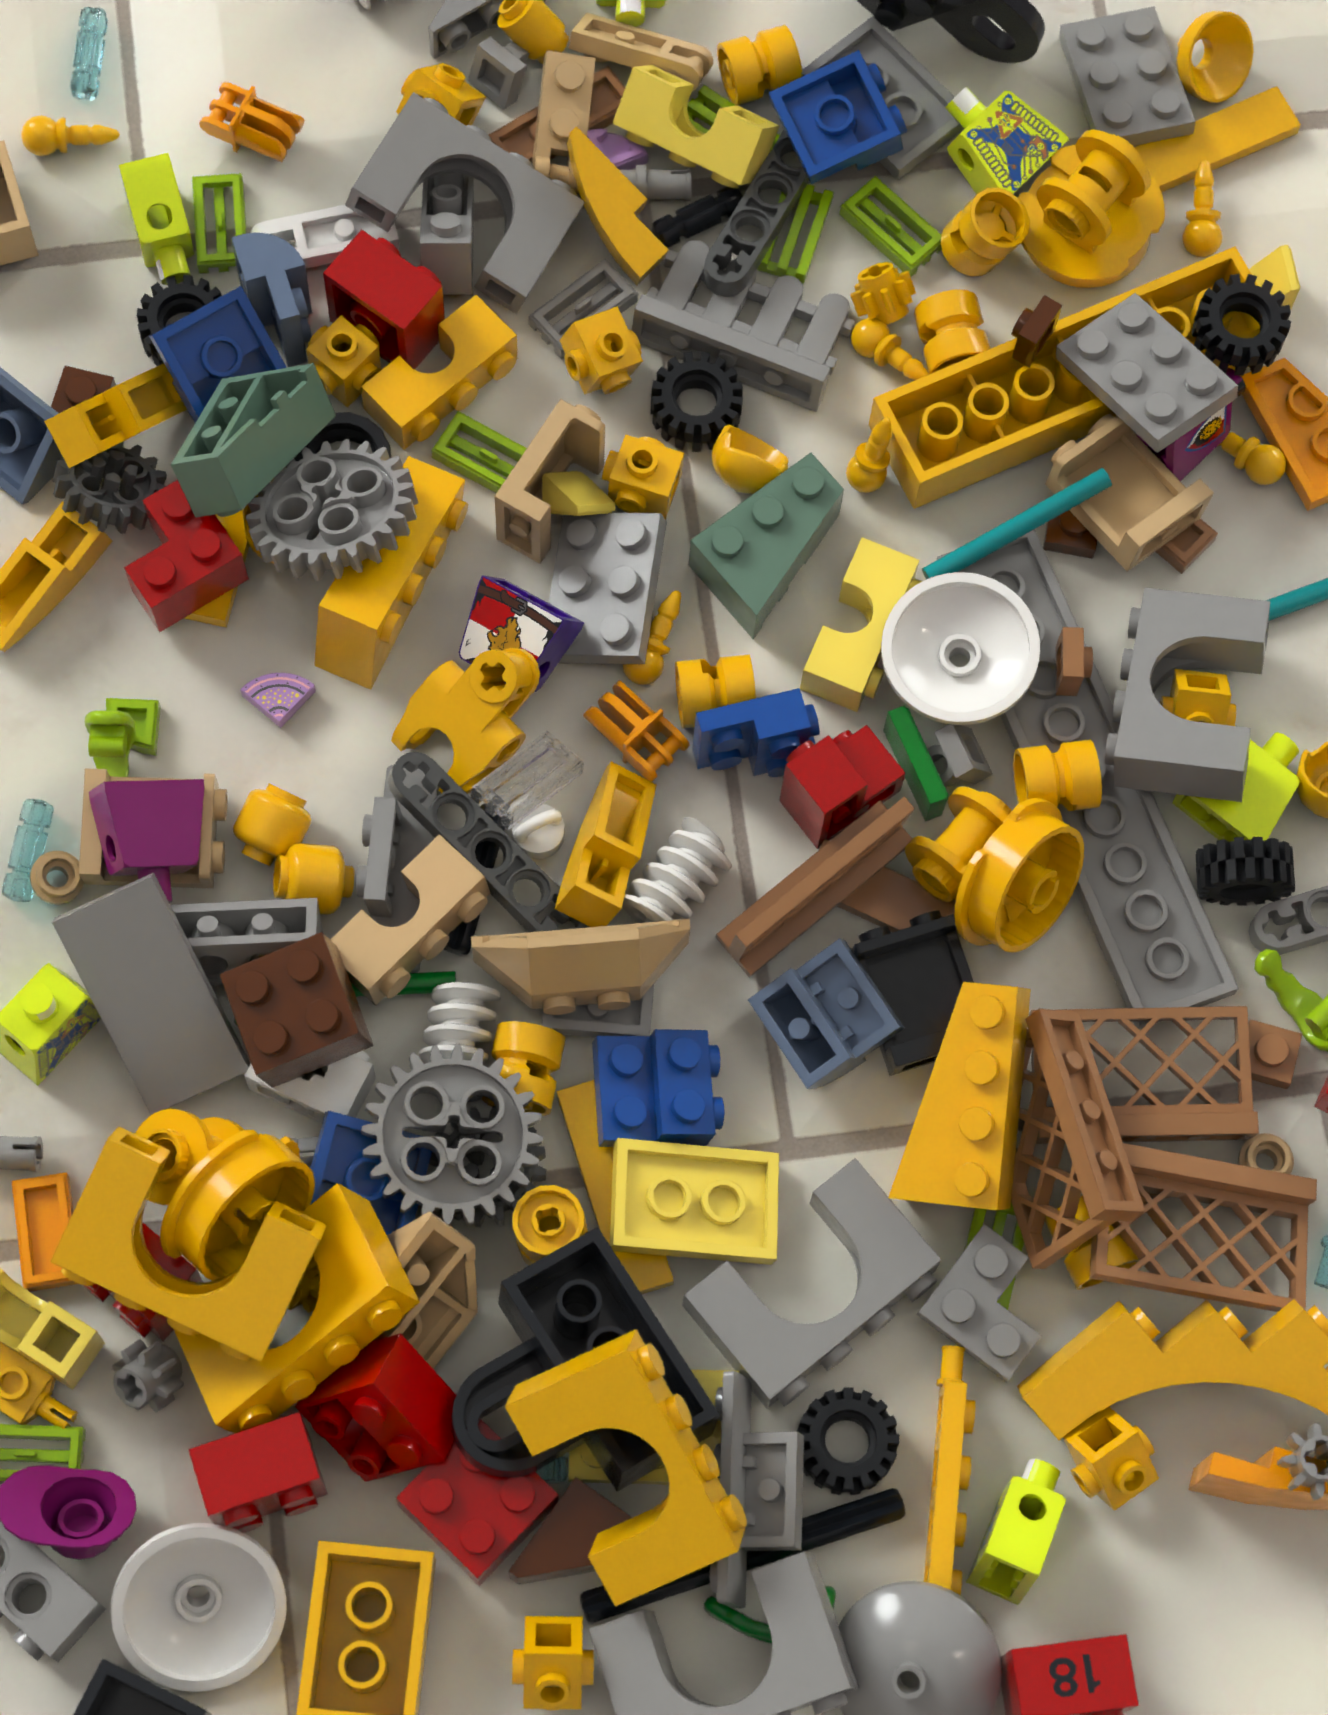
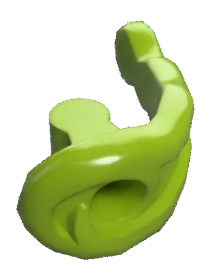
M121 711L89 712L85 716L84 722L90 734L88 741L89 756L93 757L96 768L107 769L110 776L128 777V758L136 736L135 721L128 713Z
M1263 950L1255 960L1254 970L1260 976L1265 977L1267 987L1276 994L1281 1007L1293 1018L1306 1041L1318 1050L1328 1052V995L1322 999L1316 992L1303 987L1293 974L1283 970L1281 956L1276 950Z

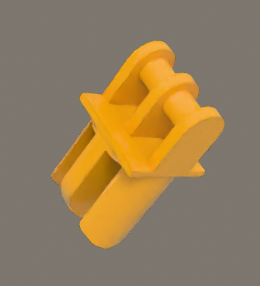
M223 82L219 88L221 96L219 99L211 101L209 105L211 113L209 117H202L199 122L200 128L207 134L232 144L233 151L235 152L242 145L283 162L287 154L286 150L290 149L293 145L296 134L301 131L305 120L300 115L257 98L254 86H251L248 91L232 83ZM236 103L240 105V107L238 108L236 106H233V104ZM226 120L230 122V124L223 123V121Z
M619 680L612 687L614 694L606 692L598 700L600 709L591 706L583 716L623 753L624 764L628 762L643 777L653 782L658 777L656 771L663 764L665 766L672 764L674 761L672 755L679 749L685 751L690 746V743L663 716L661 708L655 713L630 688ZM659 732L668 738L662 744L654 738ZM643 747L651 753L646 759L638 754Z

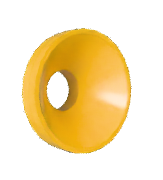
M1210 11L1196 18L1186 29L1177 45L1176 64L1183 87L1191 96L1206 102L1219 103L1235 95L1248 77L1253 59L1251 31L1247 23L1233 12ZM1201 39L1204 44V55L1201 62L1194 67L1191 61L1192 51L1195 43Z

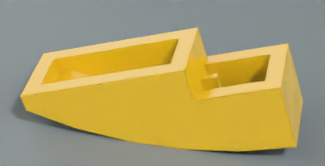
M576 126L569 133L567 146L573 175L581 199L585 201L584 207L597 234L616 263L637 286L665 259L669 249L637 218V215L645 208L648 199Z
M164 363L44 421L68 468L187 410L172 384L174 380Z
M63 501L34 539L30 541L24 538L0 569V650L6 652L43 620L77 585L112 543L105 532L98 531V527L89 521L83 525L78 523L80 517L78 512H64L62 509Z
M612 761L608 764L594 793L572 849L560 886L555 910L589 927L607 926L622 909L630 870L641 859L656 784Z

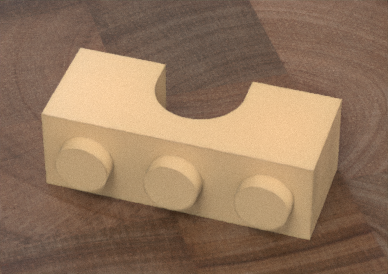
M440 834L401 871L407 889L420 900L419 908L411 920L400 926L387 927L375 922L361 909L331 939L338 947L350 982L375 1006L385 996L390 999L401 992L411 978L409 973L424 958L427 961L435 958L447 945L449 933L462 921L469 923L474 920L487 905L488 899L486 897L491 893L485 876Z

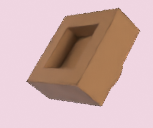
M1062 627L1055 647L1056 695L1077 696L1083 679L1091 678L1093 649L1092 647L1084 646V628Z
M1250 1019L1248 1025L1252 1080L1287 1089L1292 1082L1302 1033Z

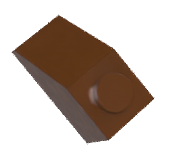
M575 1477L509 1569V1578L517 1584H524L594 1572L595 1569L588 1555L597 1533L630 1519L631 1516Z

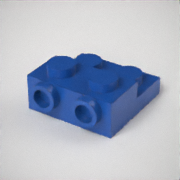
M859 50L768 93L771 104L811 184L854 164L859 171L903 150L901 135L907 133L903 117L896 105L887 107L881 95L882 92L886 91L882 75L875 63L866 65Z
M242 286L231 290L149 336L174 380L172 384L194 423L198 420L221 379L287 368Z
M800 688L697 712L692 747L697 769L711 766L713 770H725L738 765L743 758L748 757L753 776L768 773L769 777L784 776L785 766L788 763L786 759L789 754L806 741L811 740L815 744L814 736L820 734L818 717L813 704H804Z
M655 1029L650 1036L595 1037L592 1042L599 1147H613L617 1138L706 1146L716 1135L715 1130L722 1129L725 1114L724 1102L722 1097H713L711 1077H717L720 1071V1051L717 1045H709L708 1030Z
M326 1111L312 1164L309 1166L315 1179V1189L311 1204L335 1184L339 1183L370 1201L386 1235L415 1220L418 1204L415 1203L403 1214L400 1212L404 1198L401 1192L386 1199L382 1196L383 1191L390 1182L388 1177L372 1180L370 1178V1172L380 1164L379 1158H363V1149L375 1144L376 1139L362 1135L361 1129L362 1126L373 1124V1122L333 1111ZM402 1131L403 1136L406 1138L425 1137ZM416 1148L411 1151L407 1156V1165L410 1170L421 1176L426 1175L432 1151L426 1148Z

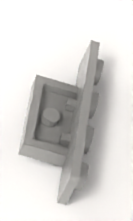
M394 765L389 766L386 770L384 797L374 798L373 815L365 814L363 819L362 843L363 846L369 847L367 865H359L356 880L357 897L364 899L370 917L378 924L387 927L403 925L416 914L420 900L407 889L401 871L434 840V837L391 793L388 777ZM403 768L406 773L403 784L409 789L413 785L420 786L428 794L426 800L421 804L428 809L438 796L439 786L436 787L431 795L421 783L425 776L422 770L418 768L411 773L406 768ZM421 962L410 973H417L420 970Z
M724 1371L723 1387L718 1388L715 1398V1408L720 1414L718 1419L722 1421L721 1444L716 1445L714 1456L719 1466L720 1475L718 1478H720V1483L727 1496L733 1494L741 1503L746 1515L747 1526L745 1527L739 1551L711 1564L710 1585L713 1593L716 1594L717 1602L731 1608H745L747 1551L802 1550L804 1435L799 1432L750 1433L751 1381L737 1371Z

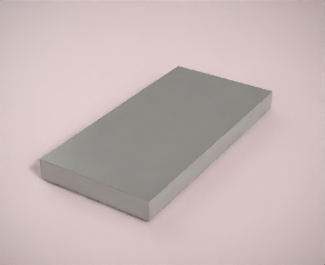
M154 872L54 918L52 924L151 1115L247 1072L251 1063Z

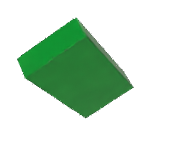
M904 705L888 711L883 731L898 764L906 773L905 779L925 822L939 817L943 814L949 795L909 708H906Z

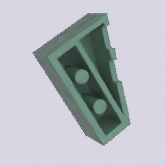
M314 363L221 379L171 463V467L195 517L214 514L226 517L243 510L336 416Z
M812 452L690 540L688 565L753 640L775 604L780 602L787 592L788 586L802 565L807 563L840 514L844 488Z

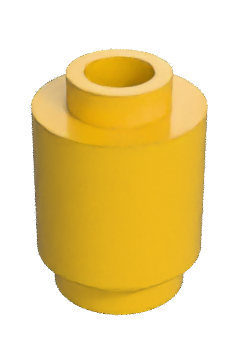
M503 0L499 6L498 26L515 44L529 52V59H537L539 63L543 64L547 50L563 52L566 48L569 36L565 32V24L543 0Z

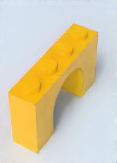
M118 1126L107 1139L50 1262L62 1267L63 1275L78 1284L92 1286L95 1283L114 1292L115 1299L126 1307L138 1311H144L148 1308L167 1317V1323L181 1333L192 1336L201 1333L220 1342V1349L234 1358L250 1360L252 1357L262 1362L327 1225L275 1201L267 1213L244 1263L237 1270L224 1278L210 1282H192L175 1277L164 1270L151 1256L145 1244L142 1231V1219L146 1203L171 1151Z
M339 1183L335 1184L301 1212L326 1224L327 1227L313 1254L320 1275L318 1300L310 1319L294 1338L279 1347L267 1350L262 1362L252 1357L250 1360L234 1358L220 1349V1342L201 1333L192 1336L174 1329L216 1426L235 1434L274 1421L297 1401L311 1395L318 1384L339 1367L353 1361L365 1346L384 1331L395 1327L406 1313L420 1303L370 1201Z
M637 1329L515 1385L505 1405L532 1457L585 1432L601 1428H614L639 1436L648 1442L663 1460L669 1478V1493L665 1499L654 1508L597 1533L588 1555L615 1607L737 1553L745 1527L747 1526L746 1515L741 1503L735 1495L730 1494L727 1496L718 1479L720 1471L713 1452L706 1444L700 1446L690 1428L692 1426V1417L687 1404L679 1394L672 1395L662 1377L665 1374V1369L658 1351L651 1343L644 1344Z

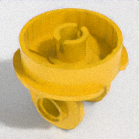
M1091 129L1085 131L1075 145L1060 148L1050 157L1051 166L1036 178L1028 192H1022L1018 196L1028 212L1030 221L1028 234L1021 244L1031 260L1043 273L1055 281L1079 288L1106 286L1121 280L1131 273L1146 254L1151 234L1158 233L1165 220L1162 192L1156 179L1142 161L1138 150L1129 141L1118 135Z
M957 787L948 798L949 808L955 818L947 826L946 830L935 841L927 837L915 836L905 847L906 857L913 867V876L928 893L943 902L956 900L955 924L958 933L963 939L976 946L994 944L1007 952L1022 951L1037 942L1053 926L1067 906L1076 888L1083 866L1084 842L1082 835L1077 829L1063 822L1061 812L1057 806L1043 798L1025 800L1011 810L1007 804L991 793L979 792L969 787Z
M164 1109L152 1114L143 1121L135 1132L136 1135L171 1151L148 1199L152 1203L168 1206L160 1230V1241L163 1251L169 1257L175 1259L183 1255L211 1281L230 1275L244 1263L261 1225L275 1201L298 1212L304 1211L311 1205L315 1189L313 1172L300 1159L298 1144L287 1136L279 1140L273 1135L258 1134L255 1130H244L239 1124L229 1119L219 1117L200 1119L190 1112L178 1109Z

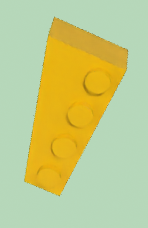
M408 456L403 464V468L409 469L418 504L414 505L417 515L416 520L407 521L410 530L409 536H395L398 545L396 551L385 548L379 550L382 562L379 564L369 558L363 560V572L357 573L351 565L344 567L341 579H336L335 577L318 606L314 666L370 690L412 607L418 601L432 568L435 569L439 565L451 530L457 532L460 529L468 510V503L463 501L465 479Z

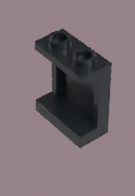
M940 911L924 913L909 921L911 927L892 933L889 926L878 927L859 935L860 943L855 944L852 948L856 958H858L905 1027L880 1046L889 1076L936 1061L963 982L974 983L957 934L954 914L942 917Z

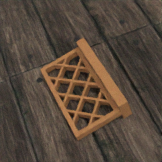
M905 796L889 809L881 801H878L718 932L715 937L750 978L905 850L912 837L902 826L915 808Z
M1247 1006L1060 1010L1079 1012L1082 1022H1095L1086 1032L1091 1049L1108 1064L1100 1073L1101 1080L1114 1069L1137 1091L1124 1106H1110L1122 1142L1248 1140L1259 1134L1258 1111L1254 1112ZM1031 1010V1011L1029 1012V1016H1030L1032 1013H1034L1036 1010ZM1234 1019L1235 1043L1222 1056L1199 1033L1211 1020ZM1185 1020L1203 1021L1193 1029ZM1131 1021L1149 1022L1140 1031ZM1157 1021H1172L1188 1036L1169 1057L1145 1035ZM1103 1022H1118L1134 1037L1115 1058L1091 1036ZM1192 1041L1216 1062L1198 1083L1174 1062ZM1138 1042L1162 1063L1144 1084L1119 1063ZM1033 1046L1031 1050L1032 1072L1037 1074L1040 1063ZM1235 1052L1237 1068L1228 1061ZM1167 1068L1191 1090L1178 1105H1165L1148 1089ZM1220 1068H1223L1238 1082L1239 1103L1219 1104L1202 1087ZM1197 1095L1205 1104H1188V1102ZM1143 1096L1151 1105L1133 1104ZM1046 1102L1043 1119L1054 1123L1055 1109L1054 1107H1047ZM1040 1128L1036 1144H1048L1051 1133Z
M1039 1008L1025 1019L1028 1029L1022 1085L1024 1079L1035 1085L1028 1111L1021 1108L1019 1110V1119L1024 1120L1025 1123L1019 1147H1016L1011 1203L1032 1269H1046L1114 1222H1131L1146 1212L1079 1012ZM1033 1046L1040 1063L1037 1074L1027 1070ZM1049 1094L1056 1112L1054 1123L1043 1119ZM1040 1128L1051 1133L1044 1161L1033 1156ZM1065 1143L1072 1161L1070 1173L1059 1168ZM1030 1166L1041 1170L1034 1197L1029 1195L1026 1186ZM1056 1178L1067 1183L1060 1210L1049 1205ZM1081 1192L1090 1216L1084 1222L1075 1218ZM1046 1216L1057 1221L1052 1243L1047 1247L1042 1236Z
M1123 1143L1146 1211L1145 1213L1149 1215L1167 1239L1149 1252L1129 1227L1139 1217L1131 1222H1114L1111 1224L1114 1227L1113 1231L1109 1233L1108 1226L1092 1237L1091 1279L1274 1312L1280 1311L1290 1301L1295 1299L1306 1311L1308 1206L1316 1201L1317 1179ZM1148 1193H1154L1158 1195L1152 1199ZM1166 1196L1179 1198L1194 1216L1178 1230L1157 1206V1203ZM1199 1202L1207 1203V1204H1210V1205H1208V1206L1204 1209L1203 1206H1202ZM1217 1206L1231 1208L1246 1226L1231 1239L1227 1238L1209 1215ZM1252 1212L1261 1213V1214L1256 1218V1217L1252 1214ZM1270 1215L1291 1219L1290 1242L1281 1249L1260 1224ZM1197 1222H1199L1219 1247L1203 1261H1201L1181 1236ZM1249 1232H1251L1270 1256L1255 1271L1234 1246L1237 1241ZM1118 1234L1139 1259L1129 1269L1107 1265L1108 1242ZM1170 1244L1173 1245L1192 1269L1182 1278L1168 1276L1154 1258ZM1289 1251H1290V1260H1289L1288 1257L1285 1255V1254H1286L1287 1252H1289ZM1221 1254L1227 1257L1244 1279L1234 1288L1221 1286L1207 1268ZM1274 1263L1289 1280V1298L1273 1295L1259 1278V1275ZM1144 1265L1149 1272L1138 1271V1269ZM1196 1275L1201 1282L1193 1281L1191 1279ZM1249 1285L1253 1291L1243 1290V1288Z

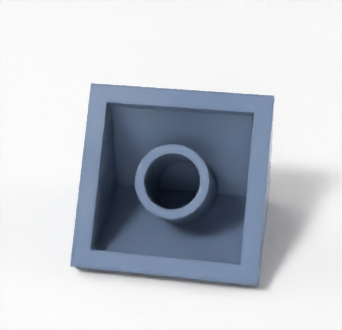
M0 367V487L18 502L25 504L53 478L57 461L61 460L62 455L44 422L59 413Z

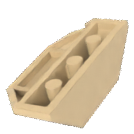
M690 919L492 936H471L473 962L531 1009L543 1008V1012L548 1015L568 1014L576 1010V1005L598 1004V1008L601 1010H619L629 1007L631 1005L630 1001L640 1000L688 945Z
M429 1211L387 1235L420 1303L406 1313L395 1327L384 1331L373 1341L401 1333L434 1369L478 1313L474 1261L476 1259L475 1245L464 1235Z

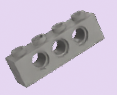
M318 898L170 905L211 986L223 985L220 974L323 932Z
M0 1521V1547L3 1548L5 1554L4 1563L0 1568V1617L4 1614L20 1629L12 1638L33 1658L38 1661L46 1653L49 1657L59 1662L106 1609L34 1543L20 1540L6 1530ZM33 1584L43 1585L46 1590V1601L43 1607L32 1614L22 1613L19 1608V1597L22 1591Z

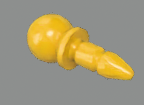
M42 115L28 119L21 131V139L25 148L38 156L49 155L56 151V149L62 153H67V145L69 143L72 145H89L90 143L102 145L117 140L120 136L119 131L106 126L72 125L67 127L66 118H60L55 122L53 119Z
M1203 160L1200 162L1194 178L1196 189L1194 191L1193 207L1195 210L1186 212V219L1189 223L1185 227L1182 237L1186 250L1197 257H1208L1214 254L1222 243V230L1216 223L1221 218V212L1211 210L1214 202V191L1212 190L1214 177L1210 163L1207 160Z
M865 318L854 326L851 333V343L859 355L866 358H874V362L880 367L889 363L911 380H917L929 375L919 360L913 359L911 354L900 347L901 338L897 334H891L888 326L883 321L877 318L870 320Z
M888 417L882 418L872 428L868 441L856 448L854 457L851 458L847 465V480L859 492L870 493L876 491L886 480L887 467L890 463V454L887 451V447L892 437L891 420Z
M1229 432L1228 436L1218 445L1221 446L1222 450L1235 457L1234 466L1239 470L1245 469L1248 477L1257 484H1273L1285 472L1286 459L1282 451L1273 445H1261L1260 440L1255 436L1250 437L1246 441L1234 432Z
M674 590L660 604L658 615L653 618L645 664H622L623 671L630 681L639 685H647L656 681L662 674L664 668L662 655L668 654L671 649L664 645L663 641L667 639L673 627V620H676L679 615L681 593Z

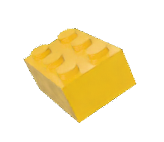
M318 1540L296 1715L419 1714L436 1567L434 1552Z

